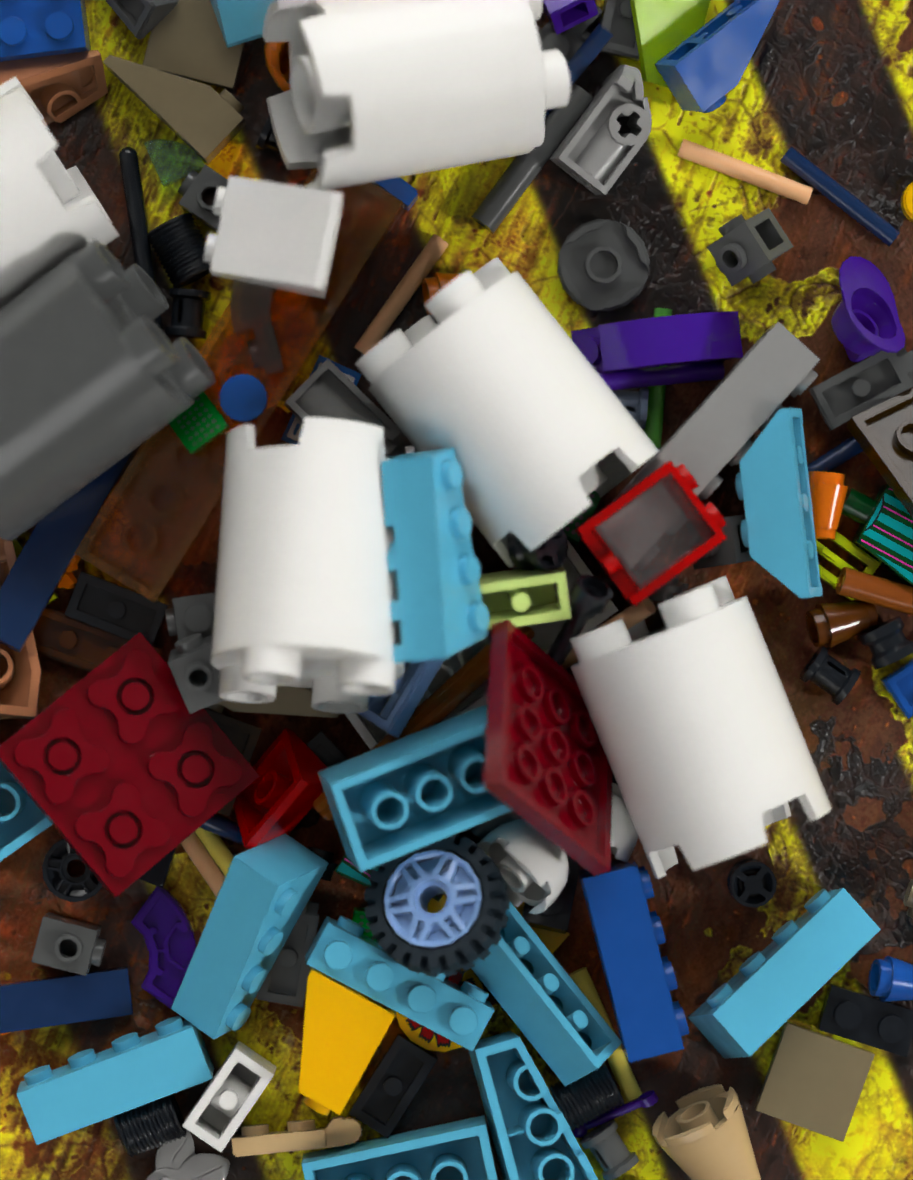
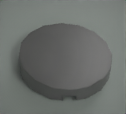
M596 219L581 224L567 236L558 254L557 273L562 289L574 303L590 311L611 312L626 307L640 295L648 279L650 258L644 241L633 228L617 221Z

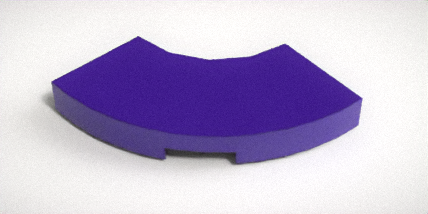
M157 886L131 923L143 935L149 951V970L141 988L171 1009L195 952L196 940L191 923L179 902L166 888Z

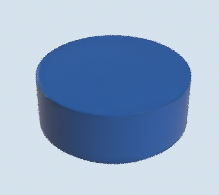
M238 374L229 378L223 384L219 399L223 411L231 419L238 422H250L262 415L267 406L268 396L264 385L257 378L248 374Z

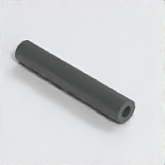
M574 83L571 87L568 104L565 107L554 108L545 118L543 144L540 147H535L528 154L516 156L472 215V218L491 233L497 230L593 101V97Z

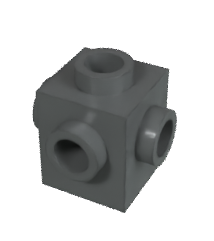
M767 208L748 220H745L742 214L730 220L718 229L723 237L707 248L714 257L719 270L726 276L731 286H734L749 277L753 284L776 270L772 261L794 246L771 210Z

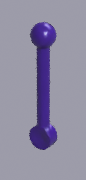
M654 1090L647 1091L640 1095L638 1099L617 1107V1109L601 1115L600 1118L596 1117V1120L592 1119V1122L588 1121V1124L584 1123V1126L580 1125L578 1129L575 1128L574 1131H571L575 1138H583L588 1130L641 1107H651L659 1099Z

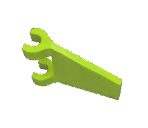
M630 0L643 81L668 87L654 64L704 26L711 0Z

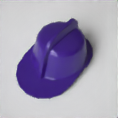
M849 257L842 262L839 270V285L842 299L833 312L831 320L833 332L843 344L849 360L855 363L874 356L882 350L888 353L899 352L904 348L906 338L899 321L894 295L888 281L872 262L862 257Z

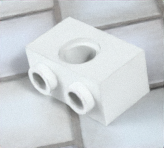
M238 1040L186 1116L182 1127L219 1152H222L275 1075L277 1066Z

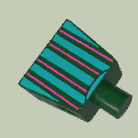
M888 484L881 486L874 499L851 488L846 495L841 514L860 524L852 543L878 561L883 568L902 583L913 587V518Z

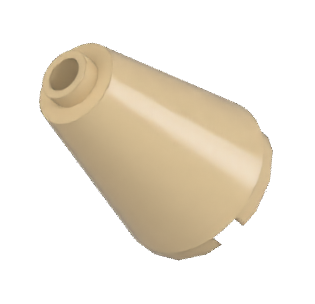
M714 1084L695 1090L676 1101L679 1110L669 1118L665 1111H663L652 1126V1135L658 1145L691 1180H761L740 1100L732 1087H729V1091H725L722 1084Z

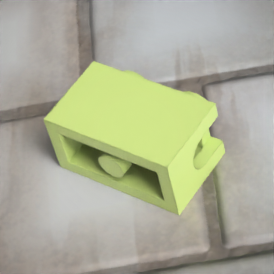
M562 566L553 571H545L538 568L533 570L513 569L480 575L479 585L482 601L489 612L488 631H492L494 624L509 620L514 626L520 627L572 619L566 573ZM554 583L556 585L557 598L555 597Z

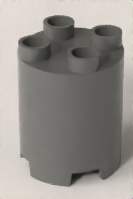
M97 239L92 240L81 250H75L0 308V538L7 541L15 540L191 407L198 395L216 383V378L211 368L187 339L180 337L171 344L161 329L154 323L153 320L168 310L169 305L153 279L136 263H133L124 270L114 255Z

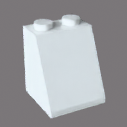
M229 176L227 188L218 186L213 215L221 216L217 235L208 234L203 262L211 263L210 272L212 276L325 299L344 208L343 193Z

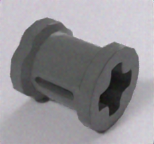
M614 1119L595 1127L579 1142L584 1149L589 1148L603 1169L602 1176L604 1180L618 1178L634 1167L639 1161L636 1153L628 1150L617 1133L618 1124Z

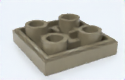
M179 0L174 9L151 30L143 65L193 81L234 90L246 42L227 48L210 0Z
M786 1021L754 1108L758 1112L843 1142L875 1054Z

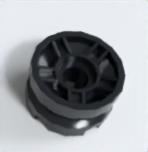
M63 838L56 842L45 855L42 865L43 879L49 890L58 898L70 902L85 901L96 895L103 885L85 863L83 875H69L70 861L74 859L81 860V858Z

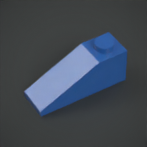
M780 0L734 1L654 64L682 110L709 113L724 104L727 100L725 95L739 84Z

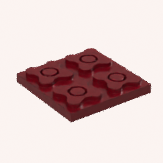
M509 620L494 624L491 631V647L488 653L490 672L489 687L487 688L488 714L487 727L485 729L484 788L591 874L596 876L608 872L611 868L612 769L577 682L569 672L557 664L554 659Z
M141 632L131 638L0 745V762L113 898L121 894L260 777L204 708L189 713L170 667Z

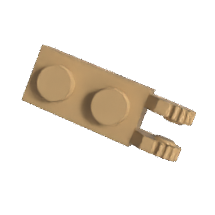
M348 1115L345 1118L343 1116H334L325 1127H316L315 1119L287 1122L288 1130L269 1132V1124L247 1125L241 1127V1135H235L231 1138L232 1153L235 1157L340 1147L345 1146V1144L350 1146L351 1143L355 1144L357 1140L359 1141L360 1136H362L361 1131L363 1127H361V1122H358V1119Z

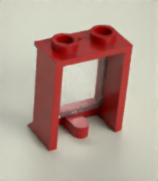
M671 460L667 461L575 529L577 535L630 606H636L727 538L721 530L727 525L726 521L711 502L705 506L701 503L693 492L699 485L682 463L675 467Z

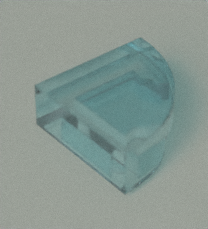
M155 139L144 143L164 187L186 178L192 170L199 172L204 167V163L199 155L184 144L165 139Z

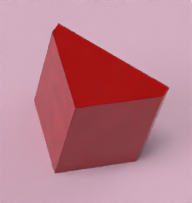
M288 728L282 731L253 766L260 777L237 795L233 805L243 844L247 849L256 847L285 833L289 835L313 807L314 800L324 792L317 772L328 767Z

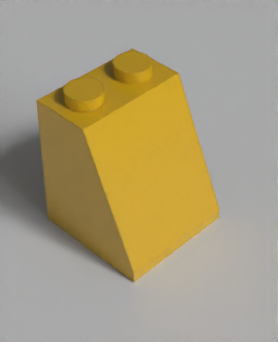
M310 967L307 978L298 1093L306 1096L303 1103L314 1111L328 1116L331 1110L341 1115L393 1021L395 1011Z

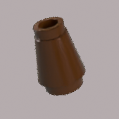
M862 601L816 604L815 609L806 612L807 631L814 646L825 645L829 649L870 628L877 627V610L874 604Z

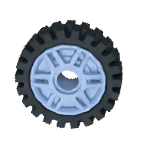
M454 834L381 864L378 871L372 870L369 876L371 887L366 888L364 897L368 907L364 909L366 919L370 923V931L381 948L392 959L418 974L422 972L427 976L438 977V973H443L446 976L455 975L457 970L461 968L467 971L475 966L474 961L478 958L484 960L490 954L488 950L492 944L497 946L502 938L499 932L501 928H506L508 921L506 909H509V898L506 894L508 889L505 880L492 858L481 847L466 837L461 838ZM439 894H445L447 901L443 909L439 912L429 913L427 907L431 898Z

